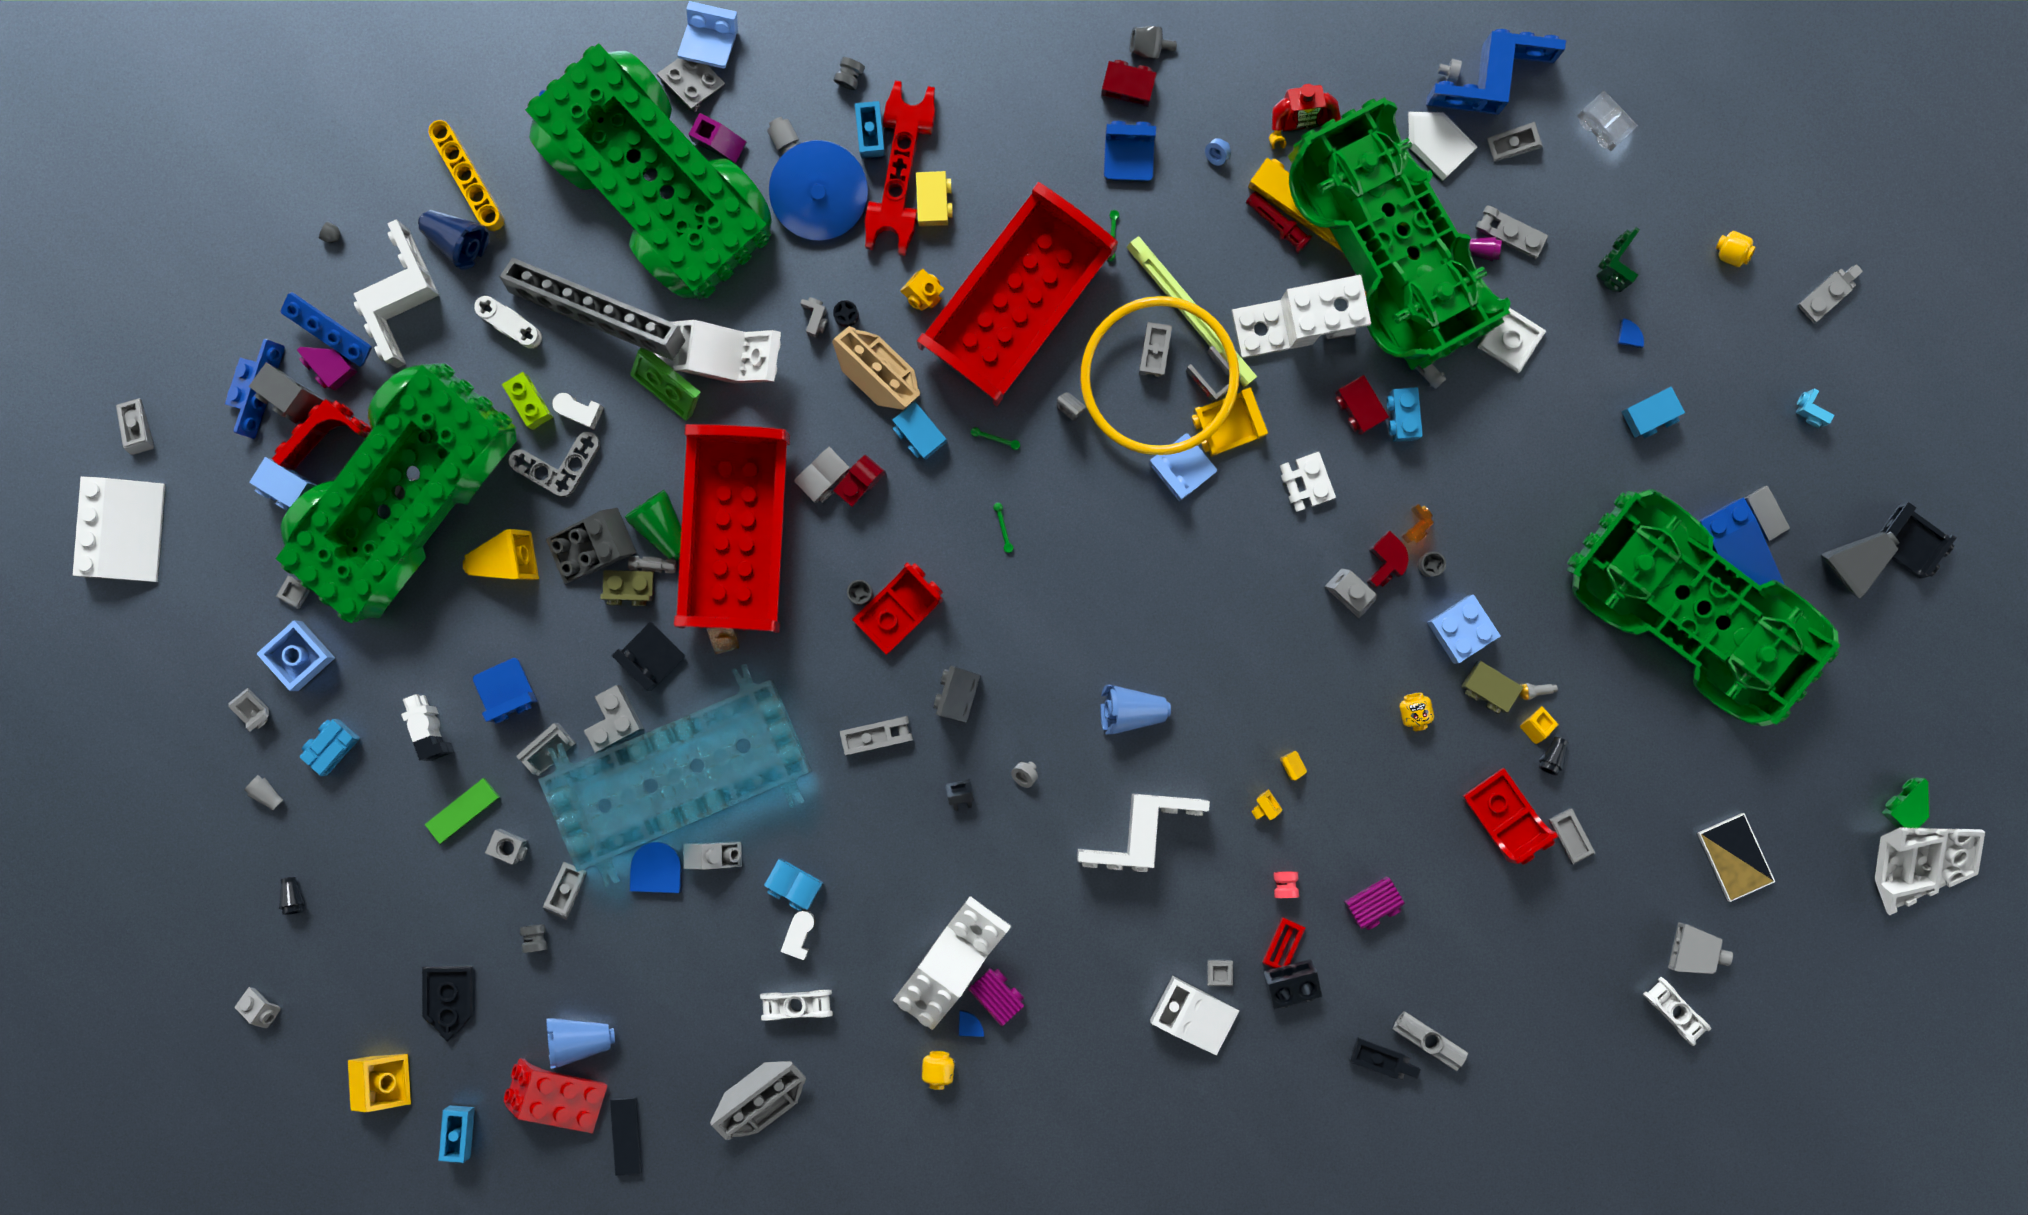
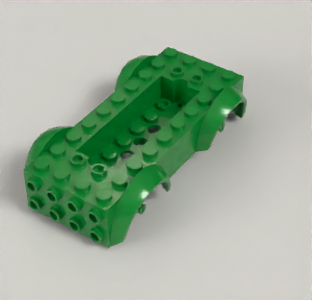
M599 43L595 47L591 46L583 53L582 59L577 63L570 64L565 69V74L561 78L551 81L547 85L546 91L540 97L535 96L530 100L528 107L525 109L533 119L529 139L541 156L558 173L582 190L596 188L631 225L633 230L629 240L630 249L640 263L662 285L685 299L698 298L700 300L703 297L706 299L716 290L715 286L721 280L725 282L734 274V268L739 264L741 266L751 259V253L757 247L761 249L770 241L772 218L767 202L753 181L736 164L726 158L708 161L670 120L672 108L665 91L652 72L635 55L626 50L607 52ZM636 149L641 153V159L637 163H630L627 160V154L630 150ZM648 169L657 170L658 175L655 180L647 181L644 175ZM665 185H670L674 189V195L670 199H664L660 195V190Z
M1385 97L1378 101L1373 98L1364 103L1359 111L1356 112L1355 109H1351L1341 116V120L1336 122L1332 119L1323 124L1321 130L1315 132L1313 129L1301 136L1302 140L1293 145L1294 150L1288 155L1292 163L1289 172V187L1293 201L1303 217L1316 226L1330 228L1356 275H1361L1363 287L1367 292L1366 301L1371 324L1367 328L1371 337L1386 353L1395 357L1405 358L1411 370L1418 366L1424 369L1436 360L1448 356L1456 349L1468 345L1479 336L1482 337L1503 324L1504 320L1502 318L1510 313L1511 302L1508 297L1505 299L1497 297L1487 287L1482 279L1487 276V271L1481 273L1485 268L1480 267L1477 269L1472 259L1470 236L1458 234L1429 184L1433 176L1432 171L1421 168L1407 151V149L1412 147V143H1408L1410 141L1409 138L1402 140L1395 119L1398 109L1396 104L1386 100ZM1383 204L1393 206L1395 213L1392 217H1387L1382 212ZM1397 225H1402L1406 228L1407 236H1401L1397 232ZM1409 247L1418 249L1420 256L1417 260H1412L1408 257L1407 249Z
M445 363L412 366L403 369L388 379L376 392L368 408V420L372 431L334 481L324 482L306 491L291 505L283 517L280 527L285 546L275 559L281 563V567L286 572L294 574L299 578L300 584L303 587L313 590L323 604L334 608L338 612V616L346 622L354 623L367 618H380L385 613L384 611L426 559L423 549L426 541L456 503L468 504L471 501V498L517 441L515 431L517 427L511 423L512 419L507 414L495 410L492 407L493 403L488 398L473 391L474 387L468 381L460 380L455 376L454 369ZM411 466L417 467L420 471V476L416 481L410 480L407 476V470ZM398 485L402 486L405 490L403 499H399L395 495V489ZM383 504L387 505L391 511L387 519H382L378 515V508Z
M1653 489L1639 493L1628 491L1625 494L1622 492L1613 503L1616 506L1610 514L1606 512L1598 522L1600 525L1599 529L1595 533L1591 532L1582 543L1585 546L1581 552H1575L1567 562L1569 565L1567 571L1573 575L1572 591L1574 596L1585 608L1609 625L1623 632L1635 635L1648 631L1695 666L1693 674L1695 687L1704 697L1724 712L1743 722L1756 726L1777 725L1779 722H1784L1791 713L1789 709L1795 702L1799 703L1806 695L1807 691L1805 689L1811 682L1815 683L1823 673L1821 669L1827 662L1831 663L1839 653L1837 649L1841 645L1838 643V631L1819 610L1786 585L1776 580L1759 585L1712 550L1713 536L1695 517L1667 496ZM1680 585H1686L1690 589L1689 597L1684 600L1678 599L1675 595V590ZM1701 601H1707L1710 604V610L1705 615H1700L1697 611V605ZM1721 615L1728 616L1731 622L1730 626L1725 630H1720L1716 626V620Z

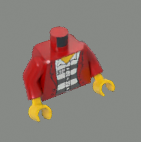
M1304 84L1301 88L1287 90L1284 98L1272 110V130L1274 132L1269 136L1272 148L1275 149V143L1279 140L1282 149L1286 147V141L1281 130L1290 131L1318 127L1332 119L1336 122L1341 120L1337 99L1329 93H1324L1322 85Z

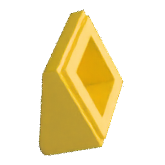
M1541 706L1520 725V728L1533 743L1538 744L1546 739L1559 724Z
M1293 751L1280 758L1290 780L1295 781L1306 774L1307 769L1297 751Z

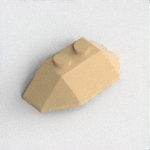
M849 326L833 339V346L842 372L878 406L904 410L920 396L914 369L878 335L855 330V328Z

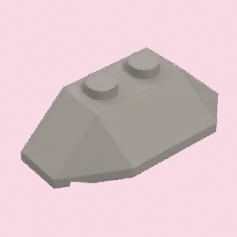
M791 1061L763 1063L724 1093L711 1119V1126L725 1140L732 1139V1137L757 1134L797 1104L806 1077Z

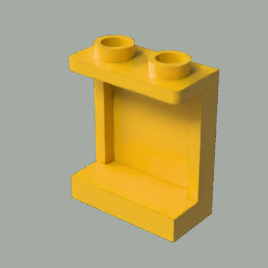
M1251 387L1237 394L1230 414L1224 423L1210 438L1201 443L1204 452L1209 451L1211 457L1265 437L1268 434ZM1225 398L1194 409V415L1191 418L1196 430H1204L1213 421L1220 411Z

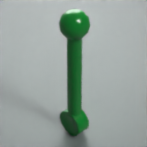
M1112 210L1109 215L1111 219L1110 235L1115 238L1116 220L1119 218V212ZM1115 253L1111 259L1108 258L1107 260L1113 261L1116 257Z
M978 427L971 429V435L974 437L982 436L1009 445L1013 450H1018L1020 447L1018 440L1009 441L982 432Z
M995 503L993 509L997 512L1005 542L1004 551L1010 553L1013 551V545L1009 542L1003 519V505Z

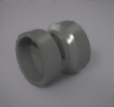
M843 57L840 62V72L835 74L833 81L846 89L856 90L858 86L857 78L863 74L865 66L854 59Z
M1429 552L1420 557L1417 567L1423 576L1432 578L1444 572L1446 560L1439 552Z
M858 579L849 584L847 595L851 602L856 605H865L871 601L873 590L869 583Z
M545 924L520 927V935L524 940L522 953L548 949L547 941L544 940L543 935L546 932Z

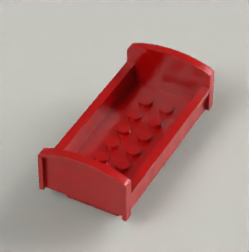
M1038 182L1032 189V194L925 334L922 333L917 339L918 348L921 351L924 348L930 350L993 398V405L998 407L1003 400V395L1106 260L1108 258L1111 259L1117 250L1118 241L1071 203Z
M685 425L687 440L677 616H674V626L683 629L685 627L766 630L779 633L778 604L787 445H790V435L785 429L733 425Z

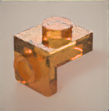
M1417 504L1411 508L1420 521L1401 536L1407 544L1413 540L1416 543L1422 540L1428 534L1425 530L1434 523L1431 519L1433 515L1424 505L1421 507Z
M707 627L715 655L739 649V642L734 629Z

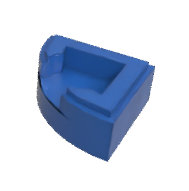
M1623 318L1617 344L1643 348L1644 337L1640 328L1634 322Z
M960 1010L959 1036L984 1037V1029L978 1018L968 1011Z

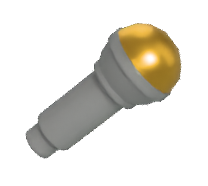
M1525 683L1522 685L1523 689L1520 692V697L1524 700H1531L1537 695L1553 694V692L1558 691L1557 685L1552 684L1535 686Z

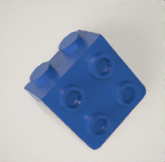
M1112 121L1111 124L1106 125L1105 179L1127 181L1152 180L1156 126H1151L1149 122H1137L1136 125H1126L1124 121Z
M517 658L509 659L473 677V682L486 711L482 712L486 722L494 721L495 724L501 723L509 719V714L515 711L518 714L532 708L531 704L537 702L527 676Z

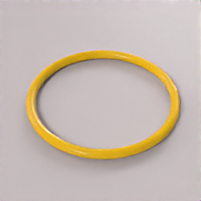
M1167 296L1146 297L1121 306L1107 316L1096 328L1088 341L1082 358L1080 373L1081 390L1092 419L1104 434L1114 442L1142 454L1171 455L1184 452L1210 438L1224 423L1230 414L1237 396L1239 363L1234 345L1228 333L1209 312L1194 303L1180 298ZM1147 307H1174L1185 310L1203 320L1220 339L1229 364L1228 391L1217 416L1197 435L1171 445L1143 444L1117 432L1100 413L1091 389V363L1094 352L1103 335L1122 317Z

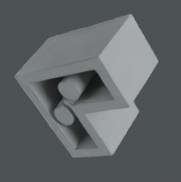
M615 685L595 696L606 719L585 729L584 732L596 753L602 752L644 729L622 685Z

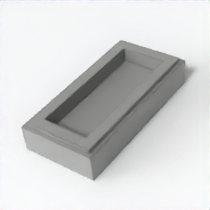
M1570 808L1549 819L1571 864H1575L1595 853L1573 809Z

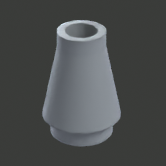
M259 775L244 789L248 793V797L269 807L272 811L283 801L266 778L262 779Z

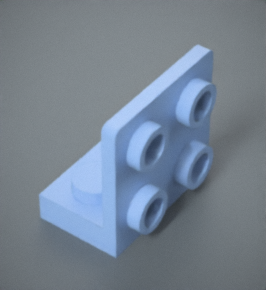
M689 1L686 9L688 25L678 52V58L718 68H726L738 31L737 12Z
M1186 433L1173 444L1185 441L1191 437ZM1198 445L1176 454H1157L1148 463L1179 502L1217 472L1216 467Z

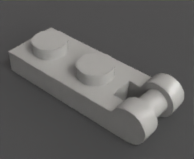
M1487 205L1483 211L1484 217L1482 221H1478L1475 229L1489 237H1496L1497 240H1502V243L1534 259L1538 258L1548 235ZM1493 220L1499 222L1496 229L1491 226Z
M908 716L840 731L844 754L849 755L912 741V733H909L907 727L909 723ZM897 726L899 736L892 737L890 727Z

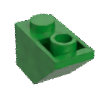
M1911 778L1903 785V791L1898 796L1888 800L1885 804L1887 808L1882 812L1897 828H1919L1929 818L1928 781L1925 778Z

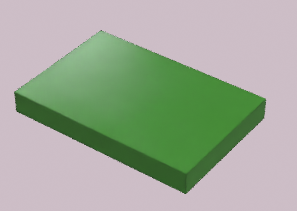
M640 348L630 375L687 421L694 412L701 392L653 352Z

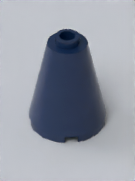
M434 210L424 212L419 217L420 232L459 269L467 270L476 264L473 260L477 255L482 257L489 240V233L485 231L486 227L484 225Z

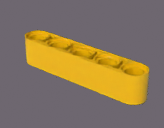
M443 120L432 122L428 130L429 136L476 218L487 230H499L504 224L503 214L457 134ZM447 129V134L444 138H437L440 130ZM454 150H459V156L454 160H450V153ZM466 171H471V177L466 181H462V174ZM477 192H483L482 200L474 202V195ZM489 213H495V220L491 223H486V216Z

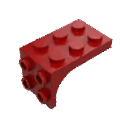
M325 399L320 405H316L308 413L309 418L303 424L300 423L293 429L292 437L276 448V454L272 460L282 467L295 470L332 429L339 426H349L358 435L367 438L372 428L363 420H359L355 416L352 417L354 412L345 404H341L337 400L331 402Z
M907 562L900 573L852 619L886 655L943 601V598L940 596L943 593L942 590L933 581L929 584L923 578L926 575L925 572L916 563L911 566Z
M1501 768L1462 796L1508 862L1524 865L1535 857L1534 853L1539 849L1544 851L1555 844L1554 839L1558 837L1556 831L1548 828L1539 818L1505 768Z
M520 1058L518 1063L512 1068V1082L510 1088H507L504 1094V1103L509 1111L519 1120L593 1133L607 1084L547 1071Z

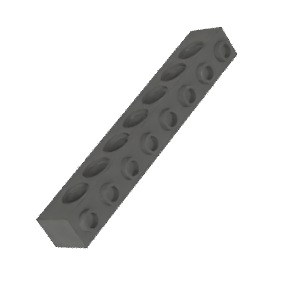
M513 257L500 275V279L509 293L672 361L685 342V338L677 324Z

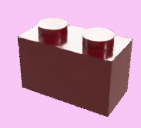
M1123 60L1109 61L1101 96L1148 107L1157 72H1153L1147 66L1140 65L1138 68L1128 66L1129 64Z
M1365 375L1335 392L1337 395L1335 398L1337 405L1342 411L1346 410L1350 417L1347 419L1350 427L1354 432L1358 431L1360 435L1389 418Z

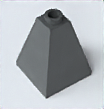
M1881 532L1827 551L1821 556L1851 594L1860 599L1897 552L1898 548L1896 545L1899 544V541L1891 532L1887 534Z

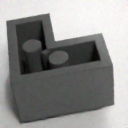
M267 362L249 385L251 389L257 392L254 395L257 399L265 404L272 403L275 405L272 410L295 424L298 421L304 423L309 418L308 413L310 410L324 401L308 388L295 382L278 368Z

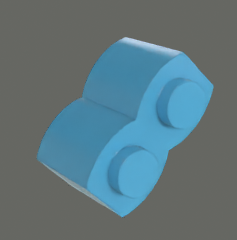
M778 859L764 886L769 888L767 893L778 899L783 896L790 900L789 905L802 911L803 908L808 910L811 907L823 882L787 861Z

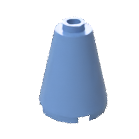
M1106 685L1103 688L1101 696H1106L1105 704H1100L1102 728L1107 730L1106 735L1163 723L1171 715V705L1166 701L1165 697L1114 685Z
M556 1018L546 1019L551 1069L610 1049V1044H615L614 1028L609 1029L608 1024Z

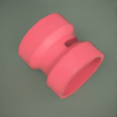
M1274 872V881L1277 886L1274 890V898L1299 897V889L1296 887V882L1299 880L1298 872Z

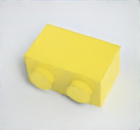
M945 171L916 172L919 226L948 225V218H953L952 203H947V194L952 193L951 178L946 179Z

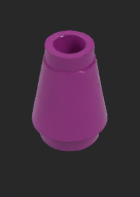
M1496 237L1471 239V255L1492 262L1493 259L1499 260L1502 240H1497Z

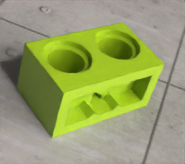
M521 372L502 384L528 428L534 430L554 418L526 373Z

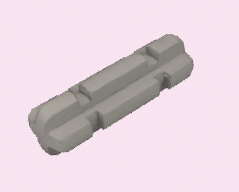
M629 556L628 569L639 571V568H641L642 571L662 572V570H665V573H675L677 570V560L672 558L663 560V558L644 556L640 559V556Z

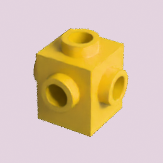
M921 269L910 278L900 292L908 298V302L912 307L923 311L928 307L932 309L941 300L939 295L944 288L934 275L928 274L924 269Z

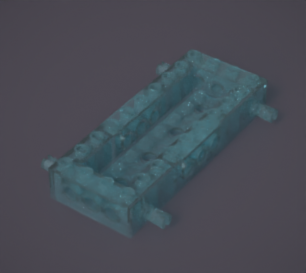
M747 664L741 665L744 678L737 668L732 669V673L740 688L739 693L575 764L570 763L563 743L557 744L559 755L554 747L548 748L547 750L552 757L556 770H554V773L538 780L576 871L579 872L592 866L598 867L605 884L604 886L608 887L611 885L609 875L614 883L620 881L611 860H613V857L778 786L779 788L782 787L790 808L795 806L792 794H794L799 804L805 802L796 781L797 778L812 772V769L775 682L768 680L759 685L754 684ZM744 738L750 742L751 747L747 753L738 751L737 743L740 739ZM696 758L704 762V769L700 773H695L691 769V762ZM649 778L655 779L658 783V788L654 793L647 792L644 787L646 780ZM603 798L610 800L612 805L607 813L601 812L598 808V803Z

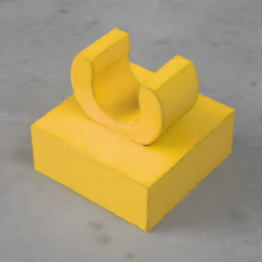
M1268 789L1256 799L1259 805L1251 812L1256 819L1266 814L1269 820H1272L1283 809Z

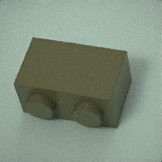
M1476 661L1461 686L1466 690L1465 694L1475 701H1478L1479 698L1488 703L1486 707L1496 714L1500 712L1508 713L1523 689L1521 685L1482 661Z

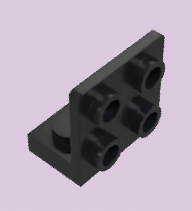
M649 622L623 649H618L612 657L646 691H652L685 658V654L652 622Z

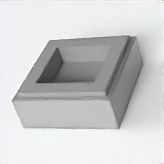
M288 575L276 597L296 609H300L311 590L306 589L300 584L299 580Z
M1207 960V985L1233 986V961Z

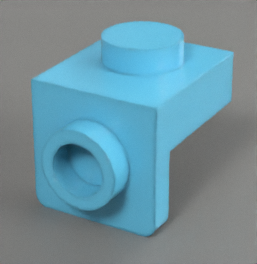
M1814 388L1803 392L1798 399L1797 405H1799L1796 413L1806 418V422L1814 427H1823L1830 424L1834 415L1813 404L1819 390Z

